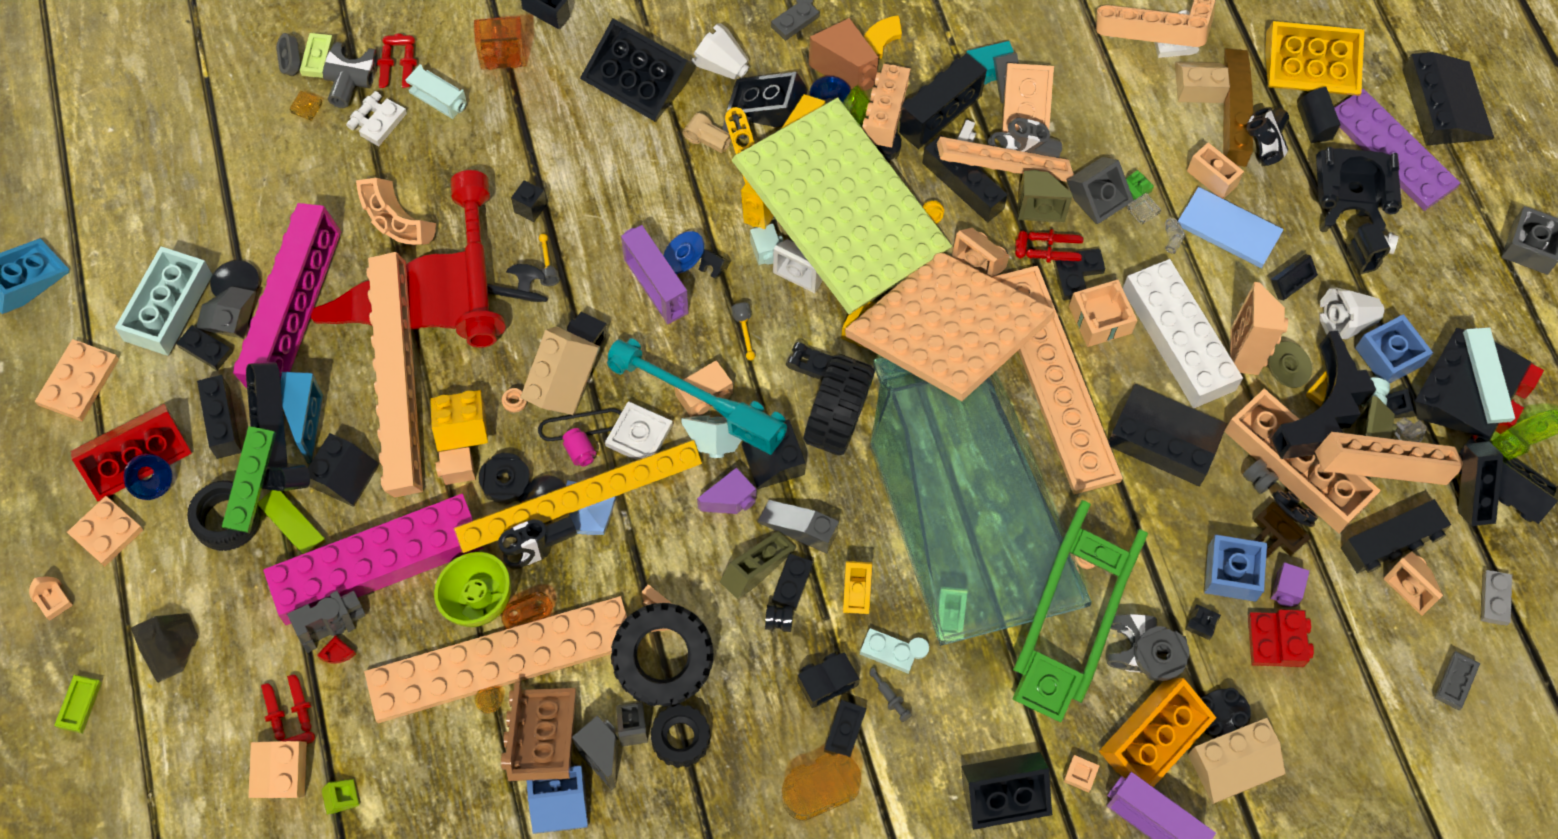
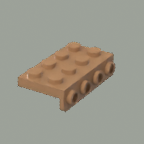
M521 681L515 682L514 690L509 691V705L512 708L506 714L509 732H504V747L507 749L506 753L501 754V768L506 770L508 781L570 779L572 737L574 734L577 699L576 688L522 690Z

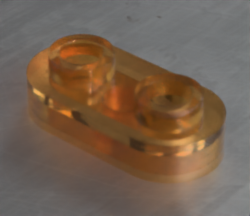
M534 592L508 603L500 617L503 625L510 629L547 618L552 612L553 605L547 594ZM537 601H541V602H542V604H541L540 606H538V607H535V606H534L535 602H537ZM513 611L518 612L517 615L514 617L509 616V614Z

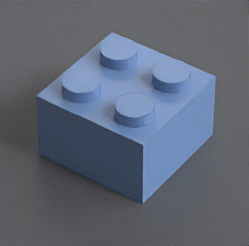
M1404 314L1364 334L1355 347L1376 377L1384 379L1389 383L1424 366L1433 354L1432 350Z
M1215 535L1208 545L1204 593L1256 602L1264 592L1267 543Z

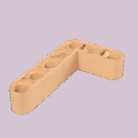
M1194 0L1190 15L1104 5L1097 10L1096 31L1103 36L1200 47L1207 42L1215 14L1216 0Z

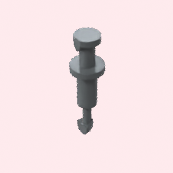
M872 668L869 674L879 684V691L889 703L888 709L890 711L895 709L900 715L899 720L901 722L908 720L912 714L902 706L903 697H897L887 682H882L876 670Z

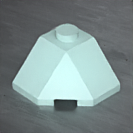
M699 415L682 418V425L691 440H694L698 451L708 453L711 458H722L725 453L735 452L742 441L729 434L727 418Z

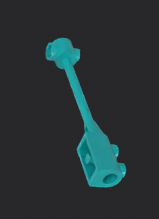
M630 338L627 342L618 339L611 346L607 365L616 374L622 375L626 370L632 372L639 368L713 406L716 411L727 418L729 434L770 455L783 440L787 431V424H785L784 416L780 413L773 412L770 416L764 413V407L756 401H752L748 405L744 402L739 403L716 397L642 359L641 345L633 338Z

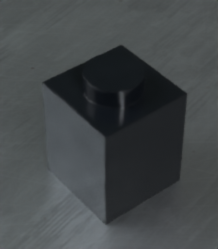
M525 180L511 197L514 213L532 222L536 221L547 206L544 190Z

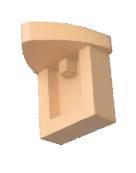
M48 576L37 577L33 579L30 585L29 595L31 600L38 604L48 620H52L73 606L60 587L61 582L59 579Z

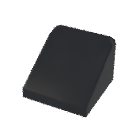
M1408 388L1386 395L1387 407L1395 414L1394 418L1417 416L1412 394Z

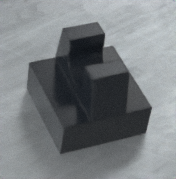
M704 249L698 270L706 272L708 266L711 265L713 267L711 277L718 279L725 269L727 270L731 261L712 250Z
M1196 604L1185 630L1210 640L1221 615Z

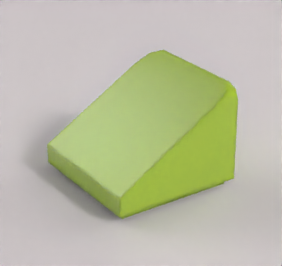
M354 779L328 782L322 788L327 815L359 806Z

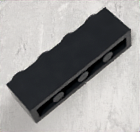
M940 135L924 148L922 163L988 223L1004 210L1008 194L977 166L941 160L937 147L939 138L943 137Z
M1433 499L1347 539L1341 549L1357 574L1365 570L1367 573H1370L1381 567L1380 563L1386 560L1389 563L1398 560L1405 551L1415 552L1424 547V543L1429 540L1432 543L1441 540L1446 536L1445 531L1451 526V523L1436 500Z

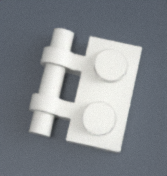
M374 91L371 96H367L363 100V105L359 110L354 111L350 115L351 119L347 122L346 126L351 130H354L357 125L361 126L362 128L359 130L360 136L380 146L405 117L407 112L404 107L387 98L382 104L377 103L382 96L377 91ZM370 110L373 111L374 114L369 119L365 118Z

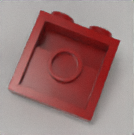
M1278 610L1277 613L1250 612L1248 614L1252 666L1305 667L1310 659L1313 658L1314 647L1312 643H1308L1307 634L1311 632V619L1305 617V611Z

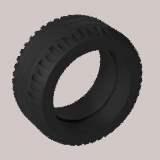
M221 480L205 485L195 494L188 507L187 519L190 529L203 545L213 550L230 551L240 548V546H243L254 537L253 535L256 534L260 524L261 513L257 504L250 533L231 529L219 532L205 529V519L211 508L222 501L229 500L233 481Z

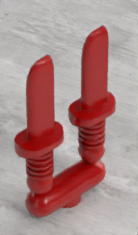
M400 33L387 35L382 39L384 44L382 47V57L377 60V65L380 67L379 88H385L388 85L390 67L394 66V60L391 59V46H405L404 58L400 59V65L403 66L402 88H408L410 84L406 82V79L412 73L413 67L417 66V60L413 58L415 38L411 35Z
M1050 229L1049 233L1030 232L1029 235L1026 231H1020L1017 235L1015 255L1019 259L1024 258L1026 255L1030 259L1044 258L1047 263H1051V260H1082V255L1079 253L1052 251V247L1049 246L1047 251L1029 249L1026 252L1028 238L1031 241H1046L1049 245H1053V242L1081 244L1084 238L1080 235L1055 234L1054 229Z
M294 674L287 676L295 705L291 708V711L298 714L301 729L304 733L284 739L285 732L281 718L285 716V712L279 711L273 687L269 683L262 684L261 688L268 715L264 718L265 722L271 721L275 739L279 742L301 741L307 742V744L312 743L315 740V734L310 731L312 725L307 710L312 706L311 702H305L299 678Z

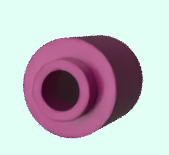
M574 428L563 435V446L574 465L584 467L594 461L596 451L585 432L581 431L580 428Z

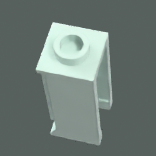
M421 64L406 79V82L412 85L409 89L410 94L451 119L465 109L467 102L464 90L460 91V89L432 72L423 70Z

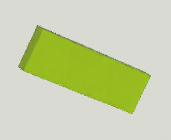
M272 490L258 501L259 508L301 554L318 549L326 542L324 537L281 491Z

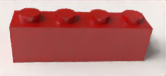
M165 403L70 451L72 461L97 502L101 501L105 496L108 497L192 454Z

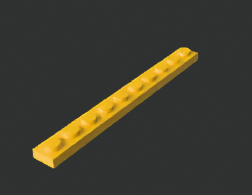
M690 440L454 527L453 529L462 553L499 540L502 533L529 520L536 519L543 523L701 465L702 462L694 440Z

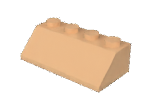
M1254 282L1230 329V357L1240 373L1259 375L1262 368L1267 366L1269 356L1274 354L1275 345L1280 344L1281 335L1286 333L1288 328V318H1285V307L1260 282Z

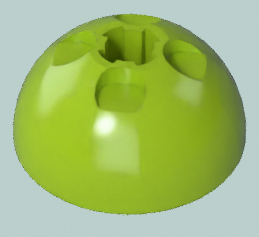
M484 552L464 554L450 562L439 575L434 590L436 606L447 620L463 627L486 625L499 617L505 610L511 596V579L503 562L494 555Z

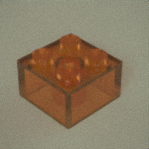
M520 16L474 20L475 45L481 70L526 66V48Z

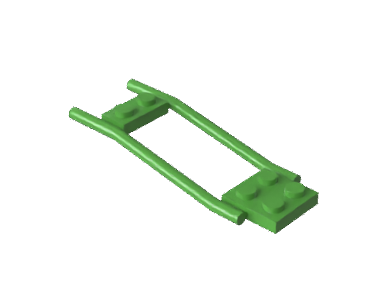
M1081 500L1060 546L1025 644L1013 668L1014 671L1023 676L1012 700L1058 722H1062L1072 699L1080 703L1084 700L1094 677L1126 583L1148 536L1147 532L1139 529L1128 552L1081 529L1091 506L1090 503ZM1069 552L1118 576L1083 674L1034 651Z

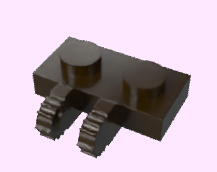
M1274 502L1254 519V522L1263 531L1253 541L1263 542L1268 535L1275 541V543L1267 548L1266 558H1269L1279 547L1292 557L1311 539Z

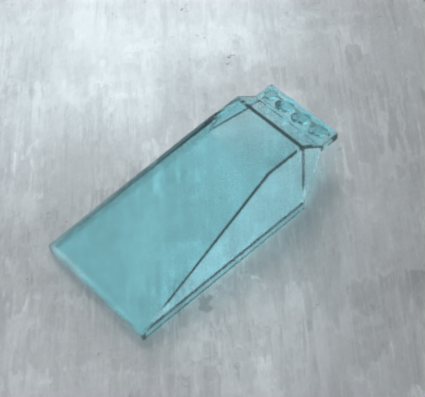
M884 357L873 360L880 388L870 448L940 646L1032 622L1065 534L1013 406L992 375L968 397L960 401ZM1070 552L1046 618L1091 606L1092 601L1073 554Z

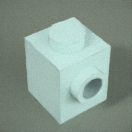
M773 224L767 225L766 229L758 227L750 230V242L758 265L773 264L774 247L783 242L782 236H777Z

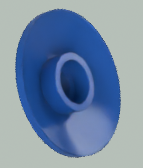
M688 231L678 235L669 243L663 256L675 274L689 270L699 261L704 251V239L697 232Z

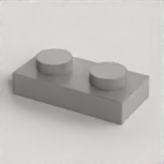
M1490 570L1483 572L1481 621L1504 626L1511 623L1512 574Z

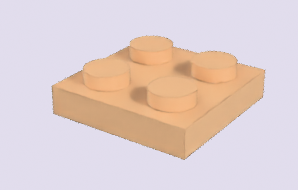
M105 496L67 533L105 567L143 529Z

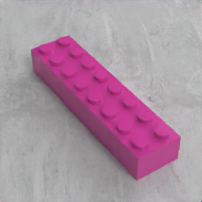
M297 203L295 211L291 214L289 227L283 235L279 253L275 256V264L271 274L267 277L264 293L259 298L256 314L251 319L248 335L242 343L240 356L234 364L233 374L246 388V367L250 363L276 362L279 368L280 381L282 372L291 371L341 234L340 229L325 206Z
M463 493L263 569L278 616L285 625H289L291 622L287 615L288 613L307 604L312 608L320 600L331 598L330 594L338 591L340 597L354 591L358 598L449 563L464 554L484 549L481 546L462 553L453 528L473 521Z

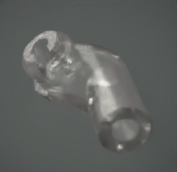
M1169 218L1165 221V230L1170 240L1165 249L1167 252L1175 254L1185 237V233L1175 218Z

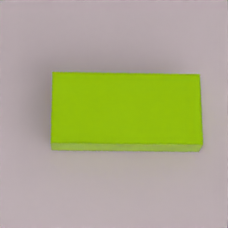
M73 675L54 726L59 729L83 734L102 682L97 679Z

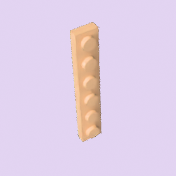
M940 137L937 142L940 159L948 162H958L970 166L975 165L1023 174L1024 171L1039 170L1041 172H1049L1058 181L1065 182L1074 175L1070 162L1067 159Z

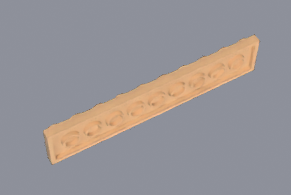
M1038 266L992 277L1055 310ZM1055 310V318L1020 348L1018 352L1073 495L1120 483L1123 478Z
M621 596L364 671L376 722L381 723L513 684L517 681H523L610 655L616 631L627 618Z

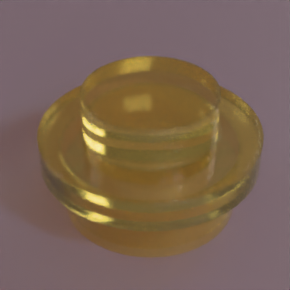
M494 687L481 689L475 696L476 707L483 713L495 712L502 703V696L499 690Z

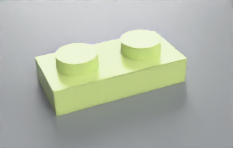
M309 34L300 67L302 76L323 78L324 63L334 42L332 35Z

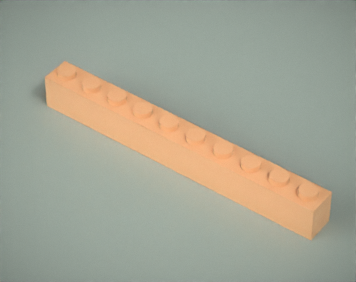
M397 252L368 258L369 267L366 270L370 281L368 298L372 305L370 322L373 326L374 335L371 336V343L375 349L373 367L377 378L374 388L378 395L376 414L380 422L377 434L381 442L382 451L379 453V460L383 466L381 486L386 493L394 498L423 492L406 261Z

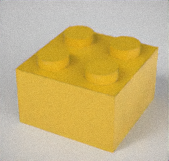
M481 390L465 391L459 394L440 395L431 398V424L437 452L488 443L486 413Z

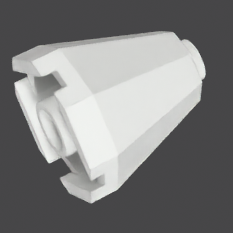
M718 23L713 27L716 32L714 34L709 32L694 52L696 57L692 58L691 62L699 68L734 80L738 77L743 78L750 68L747 66L749 59L729 29L723 24Z
M1330 288L1320 300V307H1324V313L1320 314V322L1326 334L1329 331L1338 330L1342 339H1349L1379 323L1384 314V306L1380 299L1341 288Z

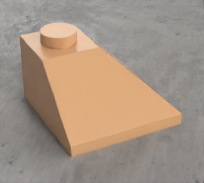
M1412 551L1403 557L1383 578L1421 616L1443 596L1432 570L1427 566L1423 558L1416 556Z

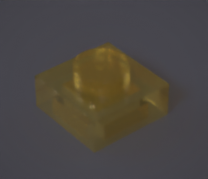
M300 91L289 109L291 114L312 121L323 102L320 97Z

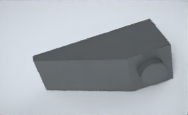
M768 500L758 520L759 524L779 531L826 554L838 533L839 521L820 512Z

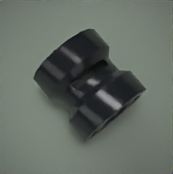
M767 604L765 630L773 631L775 628H780L783 632H791L793 606L778 608L774 604Z

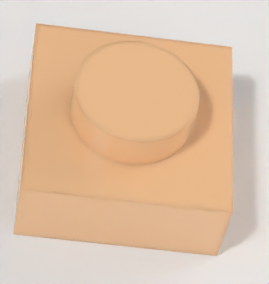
M1074 755L1063 782L1089 793L1099 765Z

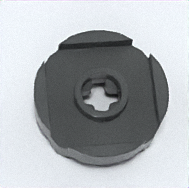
M1163 626L1153 627L1144 632L1134 645L1136 663L1150 680H1171L1180 675L1186 668L1185 666L1190 654L1189 647L1184 637L1177 631L1173 632ZM1157 647H1160L1161 650H1167L1166 660L1156 656Z

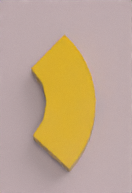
M899 15L880 20L870 27L864 35L865 40L876 53L878 59H882L883 50L887 44L902 38Z

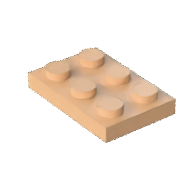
M1006 64L1002 132L1009 133L1008 124L1016 118L1037 121L1049 129L1054 66ZM1015 124V129L1017 131L1020 129V127L1017 124Z
M72 339L36 398V404L82 422L119 358L115 354Z

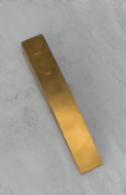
M1225 48L1224 66L1228 68L1230 88L1224 100L1223 155L1237 166L1246 167L1253 153V136H1250L1246 129L1249 119L1253 115L1248 50Z

